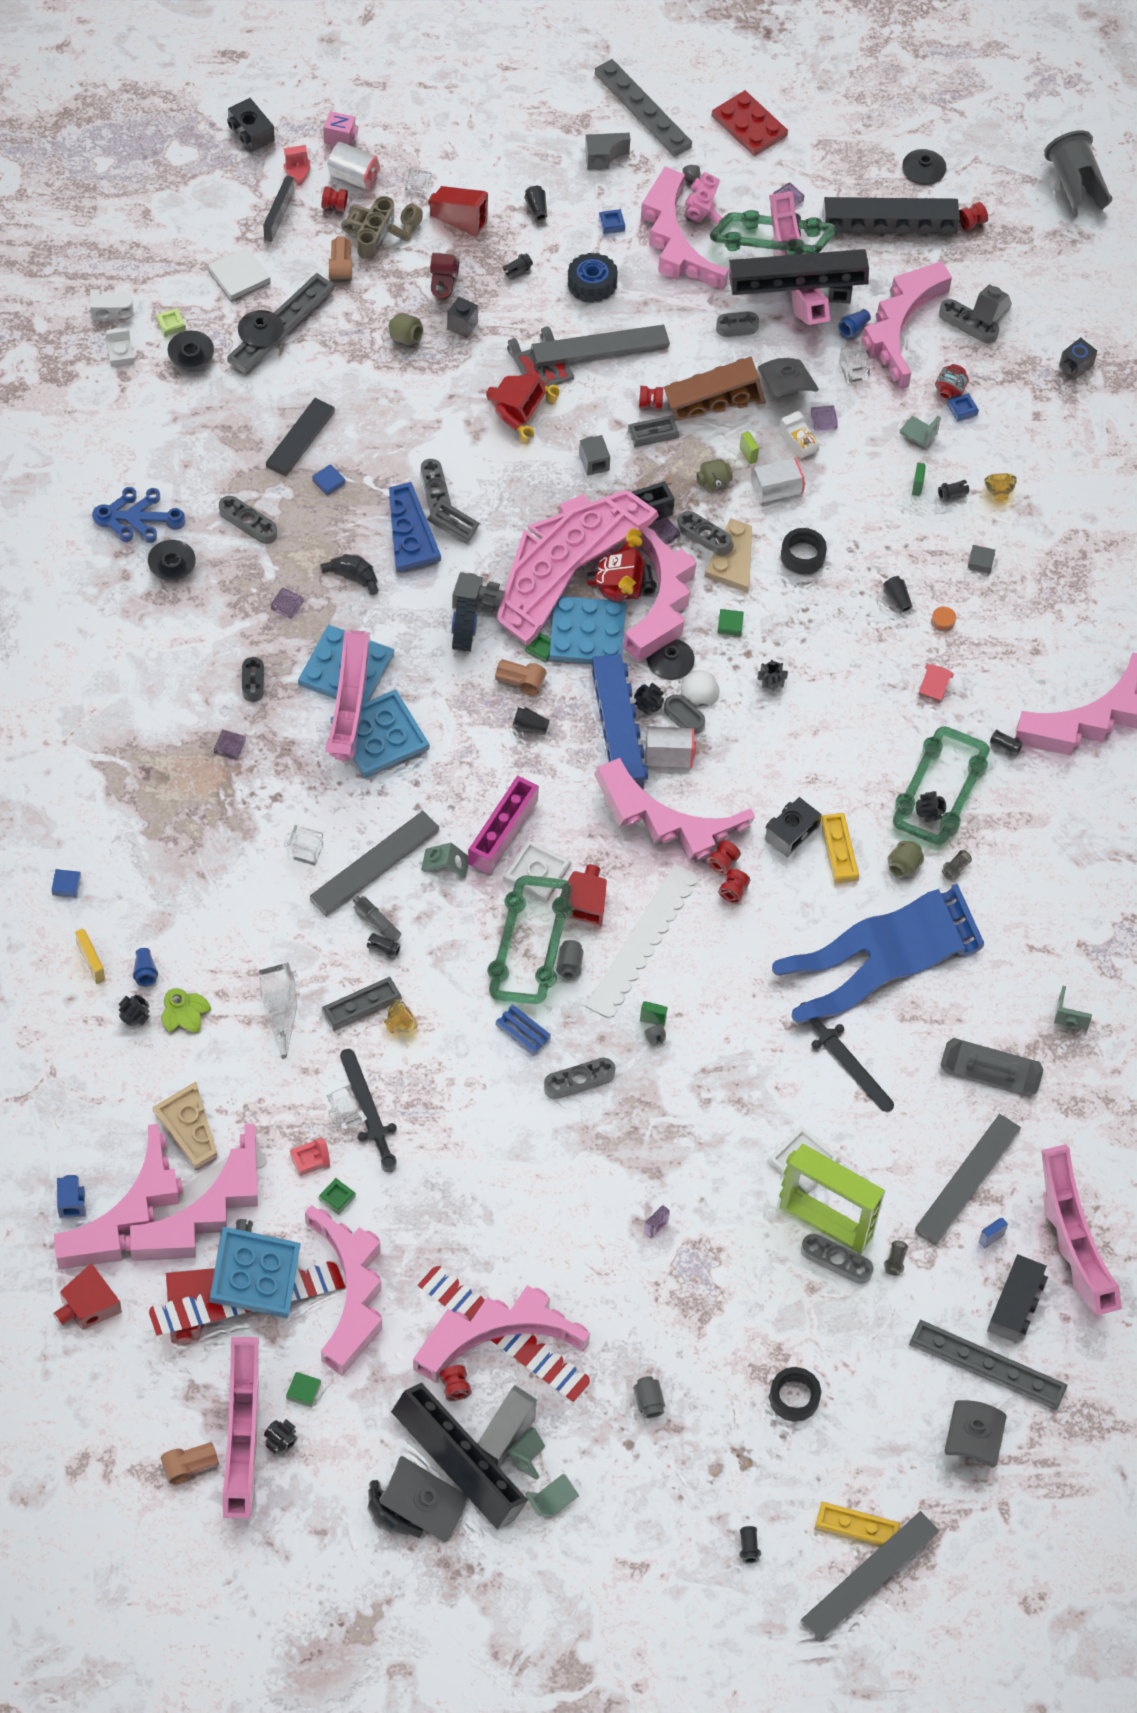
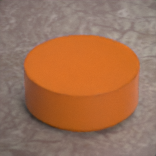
M942 606L936 608L931 620L933 626L941 631L952 629L955 625L956 613L949 607Z

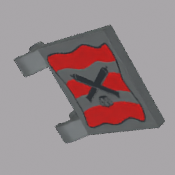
M550 327L541 328L540 339L542 342L555 340ZM516 338L508 340L507 351L514 358L522 375L530 373L534 376H539L542 381L547 383L546 386L548 387L574 379V375L567 363L536 367L531 349L521 352Z

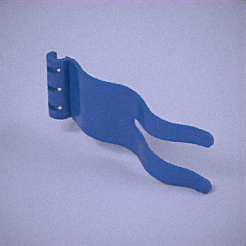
M957 883L952 885L951 889L945 893H941L939 889L927 892L894 912L866 918L847 929L832 943L818 951L778 959L772 964V972L777 976L798 972H820L834 968L860 952L865 951L868 953L869 960L842 986L825 996L810 1000L792 1010V1019L797 1023H803L817 1018L831 1017L844 1013L858 1005L885 983L921 973L956 953H959L960 956L974 954L983 948L984 941ZM956 899L955 903L946 906V903ZM965 918L964 922L957 925L954 924V922ZM972 937L974 938V940L970 943L963 944V941L969 940Z

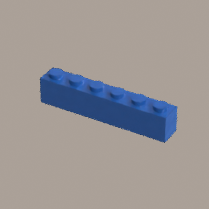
M621 654L592 657L591 671L608 762L620 758L630 776L644 789V780H648L647 765H642L641 760L644 759V748L642 744H638L640 728L639 724L634 723L636 707L635 703H630L632 686L631 683L626 682V677H628L627 663H623Z

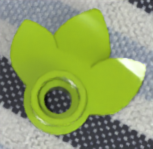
M173 988L164 996L165 1010L161 1015V1020L168 1032L175 1030L180 1025L187 1031L198 1033L201 1026L200 1014L210 1011L211 1006L198 993L187 994L180 988ZM175 996L179 997L181 1003H174L172 998Z

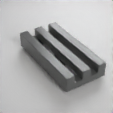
M673 415L628 424V432L631 434L630 437L633 440L634 447L679 438V431Z
M439 499L427 521L467 545L480 525L479 522ZM439 508L443 509L447 513L451 514L452 516L471 526L472 529H469L468 527L464 526L455 518L450 517L445 513L441 512Z

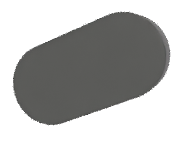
M671 695L666 698L664 713L680 728H694V735L703 731L705 716L681 695Z

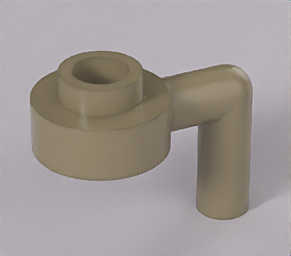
M413 203L408 204L403 209L400 217L402 224H404V229L402 230L393 224H389L387 232L404 241H409L413 228L422 221V209Z

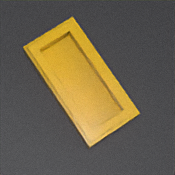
M82 928L75 931L77 945L95 983L103 982L105 979L104 968L86 930Z

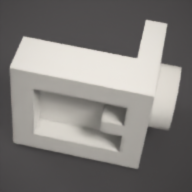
M129 328L107 330L106 340L111 366L133 364L134 359Z

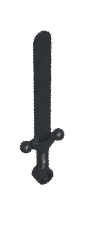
M818 1018L808 1021L820 1035L819 1040H814L811 1043L812 1048L818 1050L821 1048V1045L825 1044L883 1111H891L894 1108L893 1100L836 1036L844 1032V1025L837 1024L835 1029H831L823 1025Z
M344 1049L340 1053V1058L368 1129L366 1133L360 1132L357 1138L360 1142H364L367 1139L374 1140L381 1155V1168L385 1172H392L396 1169L397 1159L390 1153L385 1136L389 1132H396L397 1126L394 1123H390L388 1126L382 1125L357 1057L353 1050Z

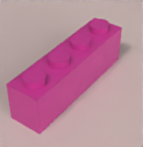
M518 775L516 776L469 847L468 865L488 875L491 874L538 802V785Z

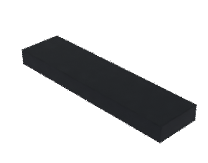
M314 398L268 458L266 467L287 476L334 414L335 407Z

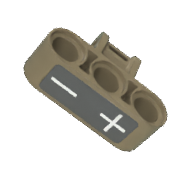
M388 196L378 197L371 209L352 205L348 211L347 219L343 220L341 224L344 232L357 237V253L362 258L369 259L377 254L388 233V225L394 222V201Z

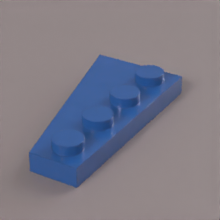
M412 482L389 487L396 573L441 561L440 551Z

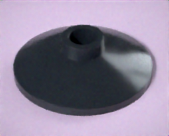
M917 149L905 156L902 170L905 176L912 182L930 185L939 182L944 177L946 162L935 151Z
M267 310L249 312L241 318L238 324L240 339L248 346L254 348L273 346L280 341L284 333V325L280 317Z
M189 330L176 334L170 340L167 351L170 360L175 365L185 369H195L206 365L211 360L214 354V345L206 334Z
M179 540L162 541L156 544L148 554L150 571L158 578L168 581L186 577L192 572L196 563L193 549L185 542Z
M675 639L646 659L649 669L655 675L663 679L675 680L690 673L694 666L695 656L687 643Z

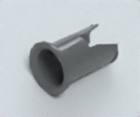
M1085 130L1065 133L1050 142L1044 150L1045 158L1054 163L1071 205L1072 213L1076 216L1078 215L1077 207L1084 201L1082 186L1085 187L1087 194L1101 210L1112 202V195L1109 193L1090 146L1093 142V136L1089 131Z

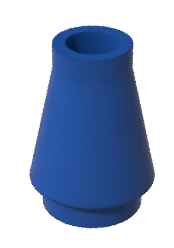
M862 309L859 312L842 317L838 324L840 333L847 338L855 337L864 325L871 320V315L866 309Z
M139 948L135 952L133 979L140 986H151L156 982L158 971L152 959L151 951L148 948Z

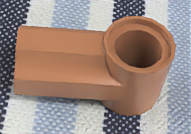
M337 236L331 240L329 279L352 280L351 240L346 239L345 236Z
M501 659L497 666L495 680L518 686L523 693L535 696L539 694L547 672L544 667L535 663H529L527 666Z
M212 1442L188 1450L181 1448L173 1449L164 1453L160 1458L168 1483L172 1485L187 1481L192 1477V1474L219 1466L217 1453Z

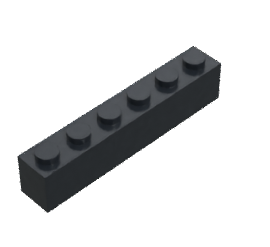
M824 197L822 208L823 232L957 234L960 221L959 204L956 198Z
M866 249L729 260V280L732 295L868 285L869 263Z
M422 1382L405 1390L391 1413L497 1530L513 1522L528 1501L524 1494Z

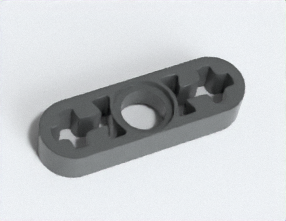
M946 299L941 303L939 316L943 321L984 343L990 344L998 339L999 325L996 322L990 326L971 315L972 309L956 300ZM965 318H971L975 321V323L969 325L966 324L963 320Z
M436 459L424 460L421 463L420 475L431 514L439 499L451 505L441 463ZM429 468H432V470L434 471L433 478H431L430 471L428 470ZM432 486H439L442 488V491L433 493L429 489ZM440 510L441 512H443V513H445L446 515L450 516V514L447 513L446 511Z
M225 496L220 499L219 514L222 518L263 544H270L276 540L277 526L272 520L234 496ZM245 516H251L255 519L252 523L242 522V518Z
M686 511L678 516L677 523L682 534L720 556L727 555L733 550L734 544L728 532L693 511ZM702 531H711L707 536H700Z
M599 1058L551 1073L544 1080V1093L551 1099H559L610 1083L615 1077V1064L608 1058ZM600 1067L608 1070V1074L604 1075L603 1072H599ZM590 1070H592V1075L594 1074V1079H591ZM577 1073H582L586 1076L587 1080L584 1083H576L572 1077ZM566 1077L568 1078L569 1087L567 1086V1082H565ZM555 1082L557 1085H560V1088L556 1090L555 1087H551V1083Z
M809 1234L803 1239L801 1252L806 1259L858 1284H864L871 1279L874 1268L868 1258L818 1234ZM813 1243L818 1244L817 1249L814 1251L809 1250ZM825 1248H827L826 1256L823 1258L822 1254L825 1252ZM834 1253H839L844 1257L845 1261L842 1264H834L830 1260V1256ZM849 1259H850V1260H852V1265H850V1268H849V1270H848V1269H846V1268H847V1266H848ZM863 1266L865 1267V1272H862L860 1275L857 1273V1269Z

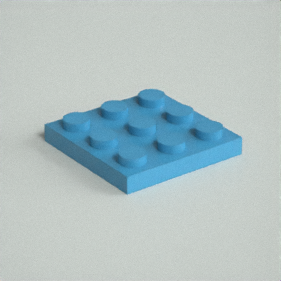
M560 596L553 608L549 661L592 664V657L621 654L622 656L626 602L615 603L611 600Z
M328 624L298 679L299 686L337 699L345 630ZM371 640L363 703L371 699L394 656L393 648Z
M396 689L362 703L356 755L352 759L364 778L430 749L429 742ZM334 716L330 717L331 724L333 722Z
M223 1226L209 1302L288 1318L301 1243Z

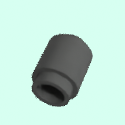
M566 940L559 947L556 972L565 979H574L581 974L584 951L579 942Z
M652 1376L638 1379L633 1389L639 1412L643 1413L645 1419L655 1418L664 1414L665 1401L659 1380L653 1379Z

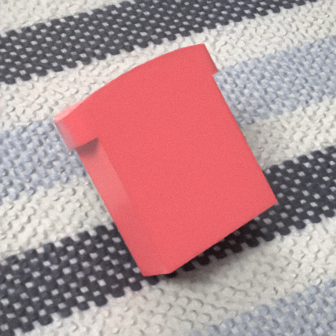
M306 145L284 148V170L288 176L294 177L296 183L302 184L310 172L311 165Z
M926 664L925 669L927 671L919 693L942 701L950 678L953 679L954 673L941 666Z
M322 1137L290 1150L291 1158L299 1176L323 1167H330L328 1147L325 1139Z

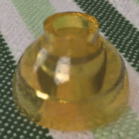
M1009 473L992 474L984 479V483L989 493L994 496V500L1004 501L1008 500V495L1014 490L1017 477Z
M396 999L388 1010L387 1019L384 1020L386 1027L391 1033L395 1031L402 1033L414 1031L418 1028L415 1016L402 1000Z

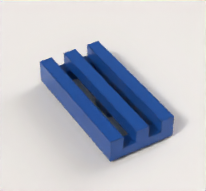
M513 1004L495 1023L497 1027L533 1055L551 1039L550 1033ZM509 1021L512 1025L519 1029L521 1033H523L525 1036H528L531 1040H533L536 1043V1045L534 1046L531 1042H529L526 1038H524L521 1034H519L505 1022Z

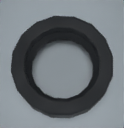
M809 528L794 529L784 537L781 548V560L785 567L792 572L798 574L816 572L823 566L827 552L826 541L816 530ZM797 543H806L816 548L818 553L813 558L801 559L791 553L790 547Z
M800 1367L785 1368L772 1380L769 1394L772 1409L784 1420L793 1422L806 1420L818 1408L822 1392L820 1382L807 1369ZM789 1381L803 1383L810 1389V1401L804 1407L795 1408L782 1402L779 1395L782 1385Z

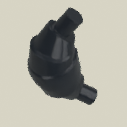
M344 554L330 559V562L320 564L322 573L333 571L334 574L341 575L346 579L361 584L363 587H367L370 595H375L379 592L376 585L378 580L373 566L360 555Z
M372 1480L369 1483L370 1489L368 1490V1510L375 1526L389 1533L410 1534L420 1538L423 1533L422 1528L380 1503L379 1499L384 1491L381 1490L378 1480Z

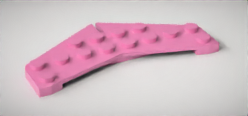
M621 491L528 525L529 531L541 540L524 529L497 614L501 627L526 646H529L538 636L576 569L624 541L627 532L631 528L640 531L649 526L659 517L657 510L632 492Z

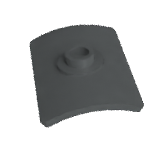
M778 358L757 367L777 399L783 396L798 394V391L817 392L819 390L799 359Z
M971 1400L955 1401L944 1450L945 1454L971 1457L994 1468L998 1463L1007 1415L1001 1410L982 1402Z
M400 1456L393 1475L379 1501L382 1505L443 1542H447L460 1519L467 1496L404 1456Z

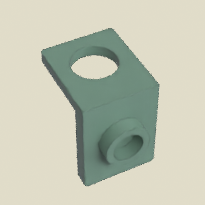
M911 416L899 433L926 448L938 434L941 417L937 416L928 425L918 418Z
M452 842L427 848L421 870L428 872L448 867L461 878H465L468 868V855ZM456 855L461 858V868H458L455 863Z
M1062 985L1054 1023L1062 1024L1071 1029L1088 1030L1092 1014L1063 1008L1066 986Z
M530 1427L507 1450V1453L517 1470L536 1480L540 1477L531 1460L545 1447V1444L536 1429Z
M566 1474L560 1475L539 1493L529 1491L525 1493L538 1516L553 1518L579 1497L578 1492Z

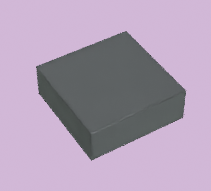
M972 545L967 568L991 573L996 550Z

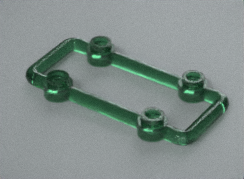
M748 210L743 213L731 212L726 214L711 231L710 239L716 243H723L728 251H737L740 249V246L786 251L788 255L819 253L836 233V227L831 223H824L820 218L816 217L806 220L796 219L798 229H804L809 237L819 236L821 231L825 232L815 245L804 244L800 239L782 242L742 237L739 232L722 234L732 221L742 222L748 230L756 229L758 224L772 225L771 216L759 215V212L756 210Z
M942 726L937 728L933 737L927 738L923 743L922 752L924 755L906 792L898 795L896 798V812L893 816V825L900 831L932 844H944L950 834L959 830L961 824L959 815L977 778L983 776L987 771L988 761L986 759L990 751L988 744L950 727ZM943 736H947L980 751L978 755L972 756L969 759L967 767L969 774L951 811L943 814L940 823L942 830L939 835L904 822L903 818L913 812L915 806L914 796L932 759L940 756L943 747L941 740Z
M524 875L516 880L513 891L506 895L504 903L508 912L497 957L487 968L488 975L491 978L489 993L493 999L525 1004H540L546 999L548 989L555 985L557 974L553 968L565 918L570 917L574 911L573 904L570 901L572 886L567 880ZM525 885L562 889L560 897H557L552 903V910L556 916L544 966L539 967L535 973L536 981L539 984L537 994L499 990L500 983L509 976V969L505 963L517 914L526 907V900L522 895Z

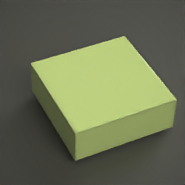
M178 308L156 314V320L164 337L186 330V325Z

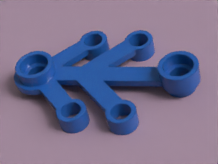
M126 487L122 491V496L110 505H98L92 512L93 521L98 526H109L119 535V539L123 542H129L133 539V529L130 526H122L117 520L127 521L143 536V540L147 543H153L157 540V531L154 527H147L141 521L166 522L167 526L173 530L181 529L185 525V514L178 508H172L168 512L144 511L152 504H157L160 501V491L157 488L148 489L146 497L127 511H119L127 503H133L137 499L136 490L133 487Z

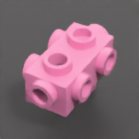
M704 172L700 179L696 178L690 188L693 192L689 194L685 205L688 206L685 210V216L698 223H701L705 216H708L716 224L722 220V217L714 210L716 204L713 202L720 179Z

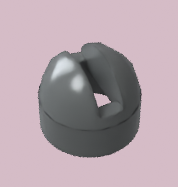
M687 165L682 169L687 183L693 184L696 178L700 179L701 173L698 165Z
M662 1024L652 1026L644 1031L647 1041L654 1046L657 1045V1040L662 1044L666 1039V1032Z

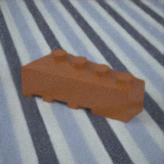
M752 356L738 359L736 362L725 366H718L702 374H695L690 378L673 382L664 387L675 421L704 416L706 411L710 410L716 413L724 412L726 407L735 405L738 406V409L748 407V403L755 401L758 402V405L766 403Z

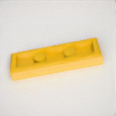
M845 813L822 815L820 824L834 883L859 880V871Z
M821 1501L814 1529L881 1547L900 1530L901 1523Z

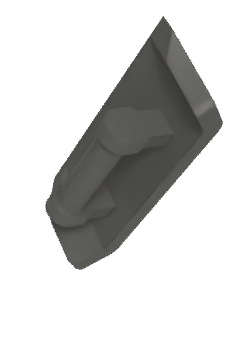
M952 1038L946 1043L941 1061V1067L952 1076L1020 1095H1032L1038 1092L1044 1070L1039 1061L957 1038Z

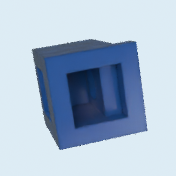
M66 1175L63 1178H57V1209L59 1218L85 1217V1188L79 1185V1177L76 1175Z

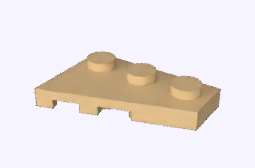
M730 518L724 531L731 535L734 548L727 555L720 556L714 553L705 570L704 577L749 593L752 525Z
M196 1081L152 1107L155 1116L195 1170L217 1157V1150Z

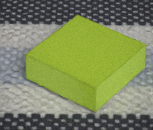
M749 431L741 433L740 449L749 465L756 463L759 447Z

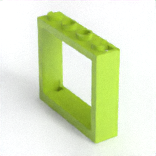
M802 1143L797 1151L793 1150L786 1160L788 1165L783 1173L785 1175L781 1183L783 1188L779 1194L781 1198L780 1209L861 1255L875 1233L885 1190ZM800 1175L806 1176L862 1208L859 1223L799 1190Z

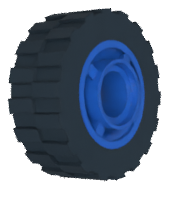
M600 253L581 254L577 258L575 257L573 262H570L568 269L569 291L582 301L599 302L609 298L617 288V266L612 259Z
M459 596L457 598L456 612L453 613L451 629L453 634V650L471 652L478 616L476 614V598Z

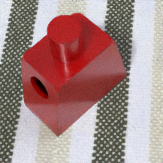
M588 864L584 873L572 872L557 900L556 915L599 926L603 925L607 880L599 877L601 869L598 866Z
M91 1263L60 1291L61 1301L64 1306L53 1312V1315L60 1326L74 1319L81 1329H86L118 1315L122 1310L120 1300Z

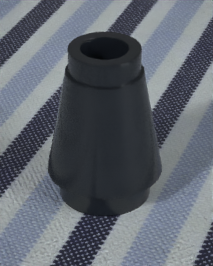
M538 185L527 188L524 199L536 221L546 219L548 215L545 190Z
M894 576L883 583V592L899 609L900 613L906 612L913 607L905 580L901 579L900 576Z
M518 707L512 726L518 727L517 730L546 734L550 720L527 707H524V709Z

